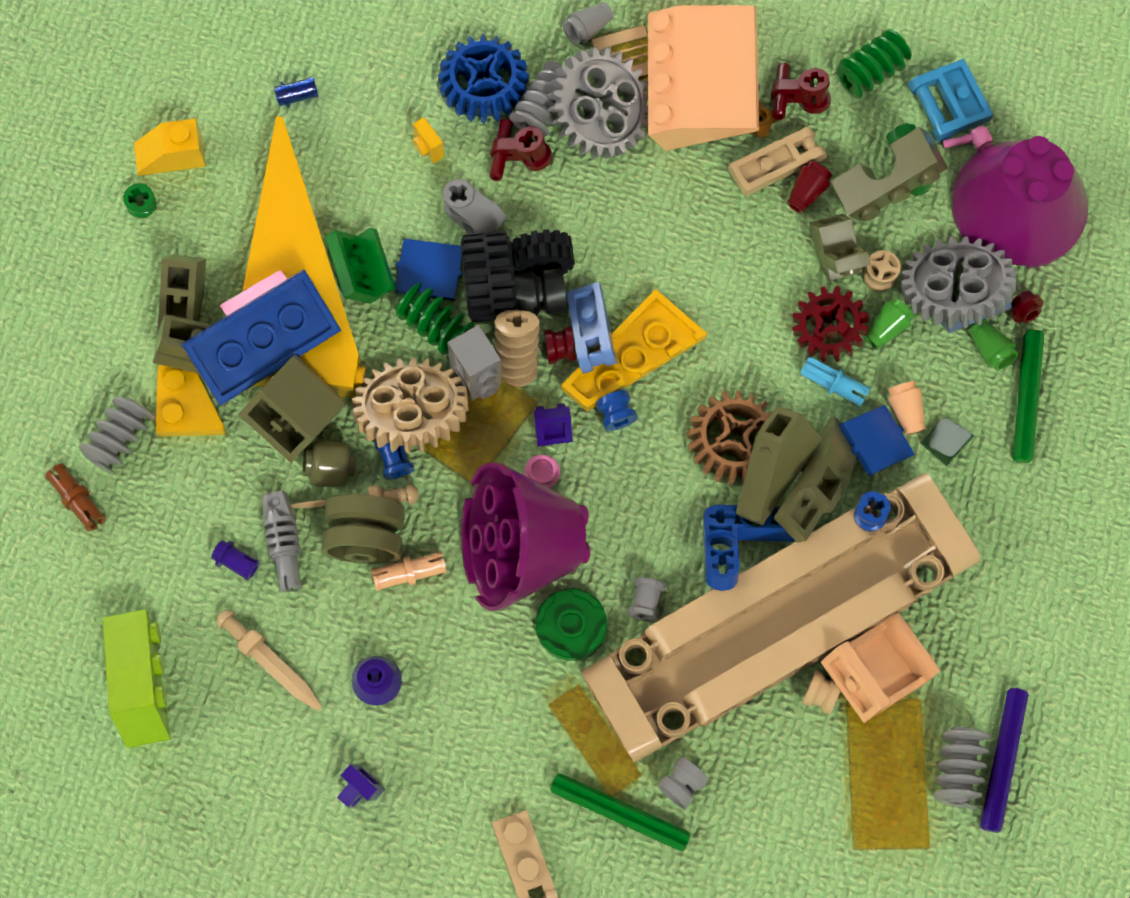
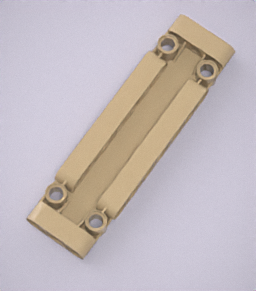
M923 473L894 491L883 494L890 501L895 518L890 521L887 520L878 531L868 532L859 528L855 522L854 513L856 508L812 532L806 541L794 542L739 574L738 583L734 588L726 591L715 589L709 591L648 627L644 631V635L637 639L627 640L618 650L581 670L582 677L633 764L670 742L681 739L698 726L704 727L827 656L844 642H851L880 625L895 612L900 613L916 603L918 601L917 598L933 592L941 584L981 562L976 546L930 476ZM867 506L865 514L872 513L877 518V510H872L870 506ZM921 567L930 569L934 574V581H921L917 577L916 569ZM632 650H640L646 655V660L640 666H632L625 659L627 654ZM671 712L678 713L682 716L684 724L680 729L669 730L663 724L664 717Z

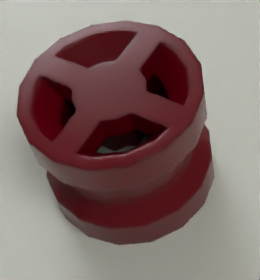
M564 327L561 332H553L551 329L544 330L549 365L556 364L561 359H566L569 362L576 361L572 327Z

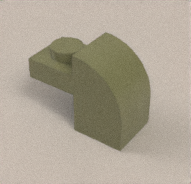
M839 214L810 222L815 250L822 270L829 281L863 272L862 267L870 265L868 251L857 246L851 218L844 214Z

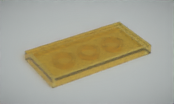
M901 699L865 723H863L847 700L846 718L853 850L930 849L921 699Z

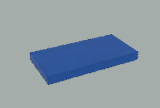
M302 269L183 342L181 346L217 403L221 406L281 369L294 354L300 357L342 330L308 274Z

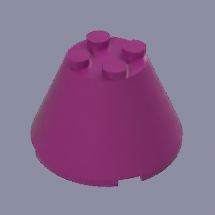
M1043 136L996 143L980 150L964 164L953 186L952 214L962 237L968 236L969 243L972 244L980 238L982 239L983 247L994 243L995 252L1004 250L1005 259L1011 258L1012 265L1034 268L1056 261L1076 244L1087 222L1088 198L1079 174L1066 153Z
M486 463L476 471L471 480V484H476L472 498H465L461 523V546L468 584L476 585L480 595L476 596L475 599L483 608L490 611L504 610L575 571L581 563L588 562L590 547L586 542V525L589 515L585 505H578L574 500L502 463Z

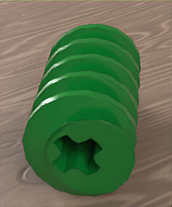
M888 29L881 36L872 39L871 43H867L860 50L852 52L850 57L840 60L837 66V74L844 88L854 98L860 99L863 96L862 89L866 92L873 90L872 81L877 85H881L884 83L883 75L891 78L894 76V69L898 71L905 69L904 59L910 60L912 54L903 37L895 30Z
M419 282L403 296L397 306L396 316L400 320L407 319V325L411 329L417 328V333L421 337H427V342L430 345H438V351L442 355L448 354V342L474 328L475 324L470 322L465 327H462L461 324L465 316L461 313L455 318H451L454 306L449 305L443 310L440 309L444 298L439 296L431 301L433 289L430 287L421 293L422 283Z

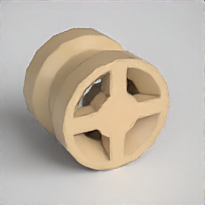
M885 250L876 251L870 255V265L865 266L862 278L864 284L872 291L885 292L890 290L896 283L901 270V264L898 257L892 252Z
M815 670L802 704L806 706L816 705L821 708L823 713L830 715L839 696L840 689L833 680L825 678L823 672Z

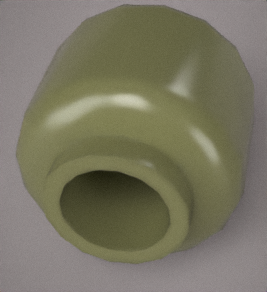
M316 440L310 448H305L302 472L303 476L308 477L312 485L342 487L345 485L348 476L355 475L356 456L350 455L349 448L345 442Z

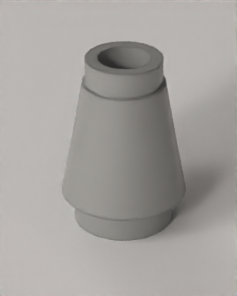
M602 2L570 13L563 22V30L573 44H585L613 19V12L607 3Z

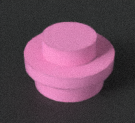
M536 455L527 462L524 475L552 488L559 480L560 468L552 457Z

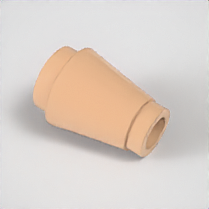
M910 381L889 388L890 397L887 400L902 428L905 430V434L911 435L926 430L921 388H917L916 382Z

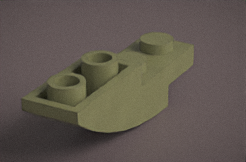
M835 416L830 417L821 431L820 436L822 440L801 469V476L774 517L796 542L806 541L821 516L834 510L854 468L856 454L851 452L852 447L839 427L842 423Z

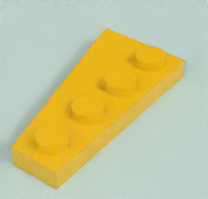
M655 289L611 334L617 356V364L595 366L594 371L585 374L582 373L579 366L561 384V390L588 412L596 407V402L603 396L627 388L706 339L708 333ZM600 346L594 352L601 350Z

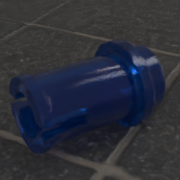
M313 76L287 84L281 81L279 86L274 87L279 107L285 105L286 108H290L291 103L318 97Z

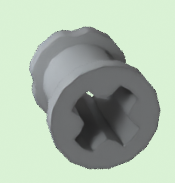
M635 578L634 585L637 588L633 606L628 607L627 614L643 621H659L660 614L657 612L660 595L662 592H665L666 584L651 578Z

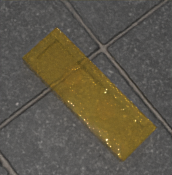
M579 684L548 704V707L609 796H615L641 778L642 775Z

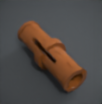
M63 463L55 465L53 468L61 477V480L51 470L46 473L45 478L63 498L61 503L66 509H71L84 525L86 531L90 532L97 529L98 527L90 518V515L100 525L104 523L106 516L100 512L88 497L89 491L87 488L77 483L66 469V466Z

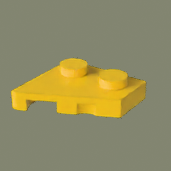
M158 365L155 427L157 436L226 435V429L198 373Z

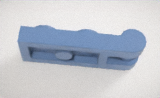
M596 282L566 292L576 353L582 373L594 371L595 366L606 364V366L617 364L604 292L600 283ZM600 346L601 350L590 353L589 349Z

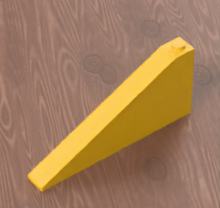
M276 116L242 292L279 270L288 279L304 269L342 331L299 358L341 397L355 398V388L363 387V378H366V367L361 365L357 347L283 117ZM277 370L276 372L272 373L271 375H269L268 377L264 378L263 380H261L260 382L256 383V384L253 385V386H261V387H264V385H265L279 370Z

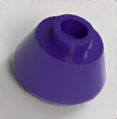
M371 656L362 660L356 666L352 675V687L356 696L362 702L373 706L384 705L392 701L399 693L402 685V676L398 666L392 660L383 656Z

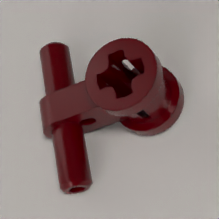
M780 63L777 66L776 81L772 83L771 99L773 100L772 117L774 119L782 120L785 118L787 103H801L803 110L811 114L822 113L830 107L831 95L827 90L830 80L826 71L812 68L804 71L799 79H790V65ZM814 78H817V87L814 86ZM813 96H816V104H813Z
M509 119L500 120L497 139L493 140L490 152L493 159L489 177L492 180L500 181L503 179L506 161H523L525 167L532 171L542 170L551 163L552 151L545 143V137L539 128L534 126L525 127L518 131L514 138H510L513 123Z

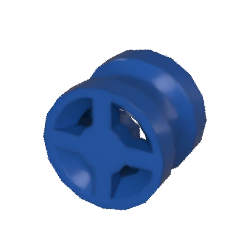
M628 391L612 392L596 402L597 410L603 413V426L606 431L619 430L638 419L636 410L632 409L629 405L630 395Z

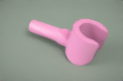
M978 126L967 135L942 140L943 148L967 145L973 142L976 150L979 152L991 146L993 138L986 127Z

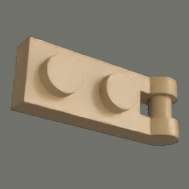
M805 127L729 164L728 171L743 196L747 197L800 171L801 167L807 166L809 161L821 163L827 158V153L822 146H818L815 142L816 135L811 127ZM796 147H803L805 153L799 154Z
M527 810L492 822L517 897L530 898L528 891L542 887L545 897L542 898H558Z

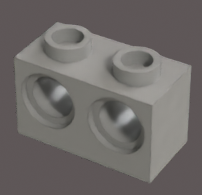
M478 325L449 341L450 368L454 370L456 377L462 378V385L466 386L467 395L471 401L479 397L485 399L496 393L499 386L502 385L501 359L481 327Z

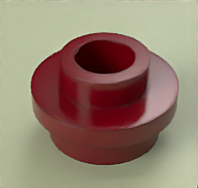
M1032 291L1020 293L1011 303L1012 319L1017 323L1033 321L1041 313L1043 299L1039 295L1033 294Z

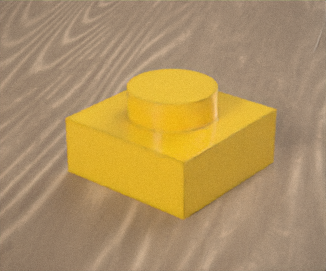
M423 117L413 123L414 138L412 142L421 156L427 154L433 164L444 158L443 141L427 120Z

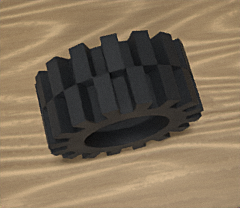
M543 229V232L538 233L535 230L531 231V235L524 233L520 235L521 238L516 237L513 239V242H510L514 273L533 271L536 276H540L543 270L563 269L564 275L568 273V270L574 268L572 238L566 232L560 233V230L549 232V229Z

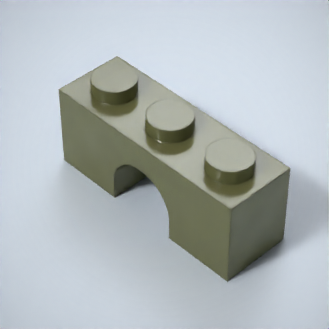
M918 127L890 144L896 163L893 172L888 177L877 180L872 169L859 163L831 181L849 217L858 221H869L877 217L881 213L880 209L890 203L896 204L907 199L911 194L910 191L920 185L932 184L940 178V173L947 170L948 167L929 132Z

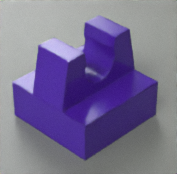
M563 403L557 404V408L544 409L543 406L536 407L534 419L538 446L573 442L569 406L566 407Z
M350 764L340 775L348 784L337 798L347 807H355L363 797L367 801L376 800L385 788L359 764Z

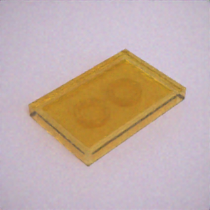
M503 378L502 385L499 386L498 391L488 398L481 399L479 397L471 401L467 395L469 411H466V422H459V432L450 431L451 439L449 441L439 437L437 439L438 447L436 448L429 442L425 443L424 452L470 484L474 474L481 466L486 463H494L537 406L536 400L517 387L509 385Z

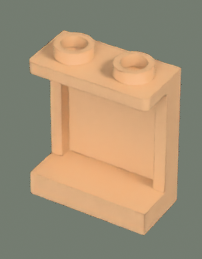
M895 612L883 623L853 641H846L839 645L821 661V664L863 723L919 689L940 672L931 654L926 651L913 633L910 625L905 622L899 612Z

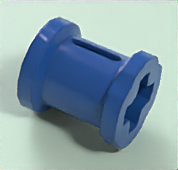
M377 442L375 443V448L381 453L385 470L383 471V476L385 479H398L414 472V465L408 461L404 446L399 445L396 451L391 452L390 443L381 448H378Z
M876 491L867 492L862 495L854 513L855 522L859 528L868 532L881 529L886 523L888 513L891 510L890 501L885 495L879 494ZM867 506H870L872 510H880L877 518L872 513L865 514Z

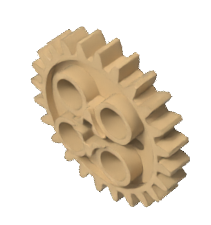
M412 357L407 365H404L401 359H397V366L393 368L389 364L384 363V371L382 373L375 369L371 370L372 379L363 378V387H356V397L352 398L354 421L358 423L359 432L366 433L368 442L376 439L378 448L390 443L391 452L396 451L399 445L404 446L406 453H409L412 446L415 445L423 452L425 443L428 442L435 448L438 447L437 439L439 437L449 441L451 439L450 431H460L459 422H466V411H469L467 388L462 385V378L454 377V370L452 368L443 371V363L441 362L431 367L430 359H426L420 365L417 364L415 357Z

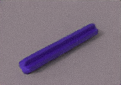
M1011 688L1007 691L980 823L981 829L992 833H998L1002 830L1029 696L1027 691L1019 688Z

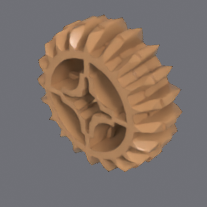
M740 390L736 391L734 399H730L729 394L724 391L721 394V402L711 396L708 399L709 407L702 404L699 405L697 409L699 416L691 417L690 424L694 428L688 429L687 437L694 441L689 443L688 450L690 452H698L693 458L695 464L706 463L702 470L704 475L709 474L712 470L716 471L714 478L716 482H720L722 476L725 475L729 476L728 484L730 486L734 485L738 476H740L741 482L744 483L752 453V446L749 440L754 438L755 433L761 429L772 413H765L768 406L766 401L761 402L758 406L754 404L756 398L754 393L750 394L747 401L742 399V392ZM732 415H740L749 420L738 421ZM717 420L721 435L716 438L714 444L709 445L706 431ZM731 433H735V437L737 434L742 437L741 442L736 443L735 439L733 442L728 439ZM725 454H731L735 456L739 460V462L729 461L722 458L721 456Z

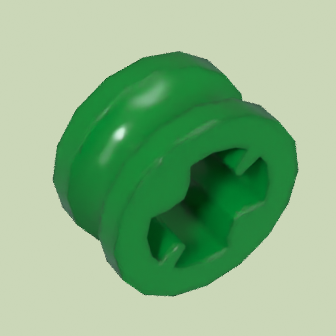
M141 183L133 184L124 192L123 202L129 214L133 217L146 218L155 211L157 206L156 198L151 188ZM142 195L145 205L138 207L135 197Z

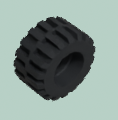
M506 231L463 235L460 244L467 309L473 323L492 321L501 312L517 310L511 244Z

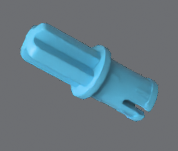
M809 357L801 369L802 376L828 389V394L831 395L834 392L858 407H861L865 399L853 393L852 390L867 396L871 387L865 386L843 374V369L837 371L813 357Z

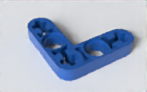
M713 505L705 510L703 520L705 580L711 588L726 591L737 585L740 567L738 540L795 541L774 519L781 506L774 508L762 526H751L747 523L750 520L736 514L738 505ZM725 544L729 546L730 549L723 551L716 550L712 547V545ZM719 565H725V574L720 573Z

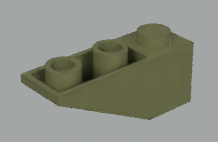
M776 406L757 433L736 509L738 516L763 525L822 440V437L802 414Z

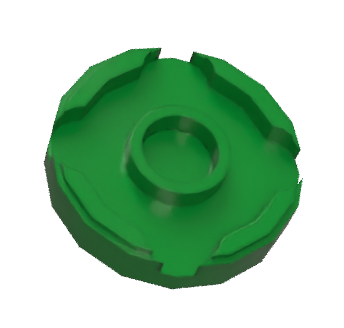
M577 588L557 591L549 595L540 605L535 618L536 635L542 648L553 657L564 661H581L593 655L603 644L607 633V617L601 602L591 593Z

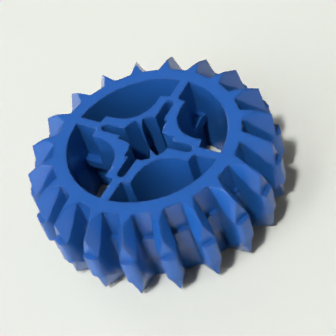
M484 34L480 37V41H474L469 35L467 45L457 41L455 45L456 51L448 50L446 60L441 61V72L438 75V82L441 85L440 94L443 98H446V105L449 108L455 107V113L458 117L467 112V119L470 122L476 116H480L483 124L487 121V116H493V119L498 122L501 112L509 116L512 113V106L515 107L521 101V97L527 91L526 85L529 83V74L526 72L527 63L525 60H521L519 49L512 50V45L509 41L500 45V39L497 35L492 41H487ZM501 67L511 77L508 84L504 83L502 77L499 76ZM460 73L468 81V88L465 91L457 83Z

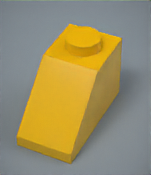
M196 118L161 123L134 142L138 176L206 167L203 137Z

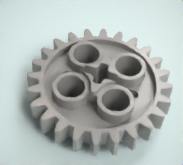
M597 47L587 50V53L585 50H581L575 53V57L571 56L565 59L566 66L563 65L555 70L560 78L557 77L550 81V84L557 91L547 94V97L554 100L556 104L548 108V112L557 113L558 118L552 121V125L561 124L563 127L558 136L561 138L569 135L571 138L568 147L571 148L580 144L579 154L583 155L591 150L592 159L598 158L602 154L605 159L613 157L614 154L619 156L626 153V148L629 150L636 147V140L645 137V133L641 128L648 127V119L644 117V115L648 114V106L645 105V101H648V94H644L643 91L648 86V81L640 82L638 80L643 71L642 69L634 72L631 70L632 59L622 63V52L619 51L611 56L610 48L608 47L600 52ZM588 74L593 77L595 88L588 82ZM617 88L623 93V101L617 95ZM577 105L583 108L585 113L584 119L579 116ZM607 119L613 124V133L607 127Z
M953 236L949 238V244H943L942 241L937 239L935 248L925 244L923 245V254L914 252L913 261H906V270L902 271L901 288L902 295H905V304L911 305L913 314L922 311L923 321L934 317L936 326L943 320L948 321L949 328H953L956 321H961L964 328L968 327L969 320H974L978 325H982L983 316L992 320L995 319V310L1004 312L1005 303H1012L1013 293H1016V268H1012V259H1005L1004 250L995 252L994 243L983 247L982 239L980 238L973 244L969 243L968 236H965L961 243H956ZM960 262H963V273L960 276L959 297L958 301L954 302V290L957 287L958 266Z

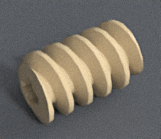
M507 310L501 312L494 322L496 328L494 332V347L501 359L502 377L506 383L515 387L532 383L538 373L540 319L530 311Z

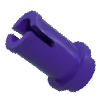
M221 540L211 555V559L216 561V566L220 567L223 565L242 576L246 581H249L254 576L260 565L259 560H255L235 548L232 541L225 542Z

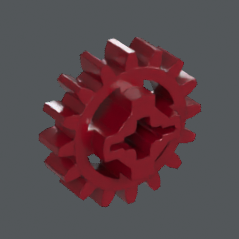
M823 286L820 291L821 295L816 296L810 291L808 292V303L798 302V308L802 313H793V322L798 324L792 327L794 336H800L797 340L799 348L808 346L807 354L809 357L814 356L818 352L820 353L821 362H825L828 355H833L835 361L839 362L840 353L845 352L846 355L851 357L853 356V345L857 347L863 346V339L859 335H868V326L863 324L868 321L867 312H860L863 309L862 300L852 302V291H848L842 296L840 295L839 286L834 288L833 293H828L825 286ZM848 312L854 319L853 328L845 321ZM808 320L816 327L813 330V336L807 330ZM834 320L837 323L836 326L831 324ZM824 322H826V323H828V324H830V325H829L827 328H825V327H824Z

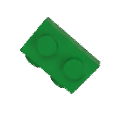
M369 228L357 236L334 230L325 236L329 248L328 254L334 264L339 280L338 286L344 298L371 304L395 289L377 229Z

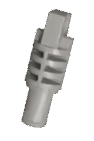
M284 491L263 495V524L267 538L269 558L276 563L279 592H291L293 588L295 590L302 589L303 586L297 558L301 553V547L299 545L296 517L288 493Z

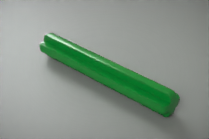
M1034 329L1027 330L1023 339L1012 456L1013 460L1019 463H1030L1034 456L1044 345L1043 331Z
M561 773L554 777L550 787L552 793L676 850H685L691 835L688 831Z

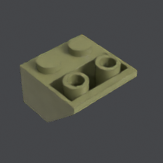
M294 354L238 415L292 463L342 410L347 402Z

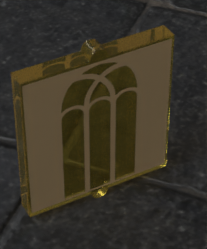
M646 24L590 39L591 47H597L599 52L606 47L610 48L611 56L619 51L622 52V63L632 59L631 70L634 72L642 69L643 71L638 80L648 78V30Z

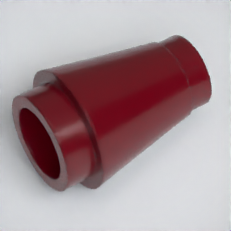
M809 161L807 166L801 167L786 204L794 211L804 214L806 209L831 185L829 182L832 177L831 172L819 163Z

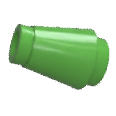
M894 298L890 303L885 302L869 326L868 335H863V337L873 348L878 350L882 345H885L910 327V321L914 318V314L897 298Z
M986 319L982 320V325L975 323L969 329V333L988 367L1001 371L1012 364L1018 357V352L1015 349L1016 344L988 323Z

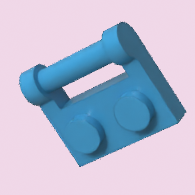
M965 59L919 75L908 83L912 94H917L934 127L932 133L937 142H942V140L949 139L954 134L991 121L993 113ZM937 86L954 120L945 121L929 87Z

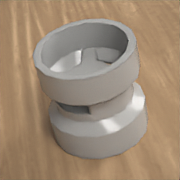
M680 757L674 764L673 773L670 776H664L657 787L672 802L686 810L693 801L692 795L696 790H702L709 782V779L696 765L688 759Z

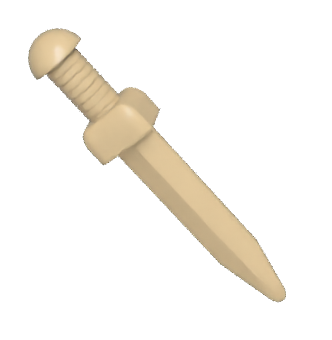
M407 484V488L383 490L381 486L367 487L368 495L388 498L399 503L408 502L409 505H412L419 498V491L412 484ZM328 499L291 504L292 508L324 507Z
M225 610L218 615L216 620L218 628L226 629L238 641V649L247 658L251 656L292 696L315 710L321 709L320 702L308 684L264 643L266 639L256 630L248 631L234 618L235 613L233 611Z

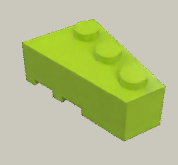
M146 609L103 617L109 714L127 748L171 740L166 710L167 697L161 676L164 675V664L162 656L158 653L157 644L161 643V632L158 622L151 621Z

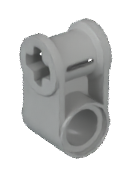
M455 179L448 182L444 187L445 213L459 224L468 235L496 232L507 220L501 208L483 196L469 182Z

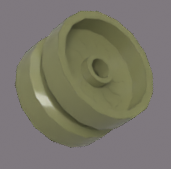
M359 494L338 495L326 500L324 519L332 527L323 532L322 554L339 561L371 565L389 564L401 559L402 538L395 532L404 528V505L384 497Z

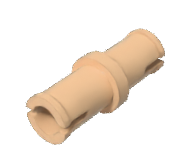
M438 551L437 553L410 559L407 556L402 558V562L379 568H371L376 591L408 583L411 586L416 584V580L446 574L447 570L445 561L442 559V552Z

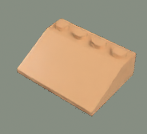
M678 5L648 13V135L665 151L759 131L757 8L754 5Z

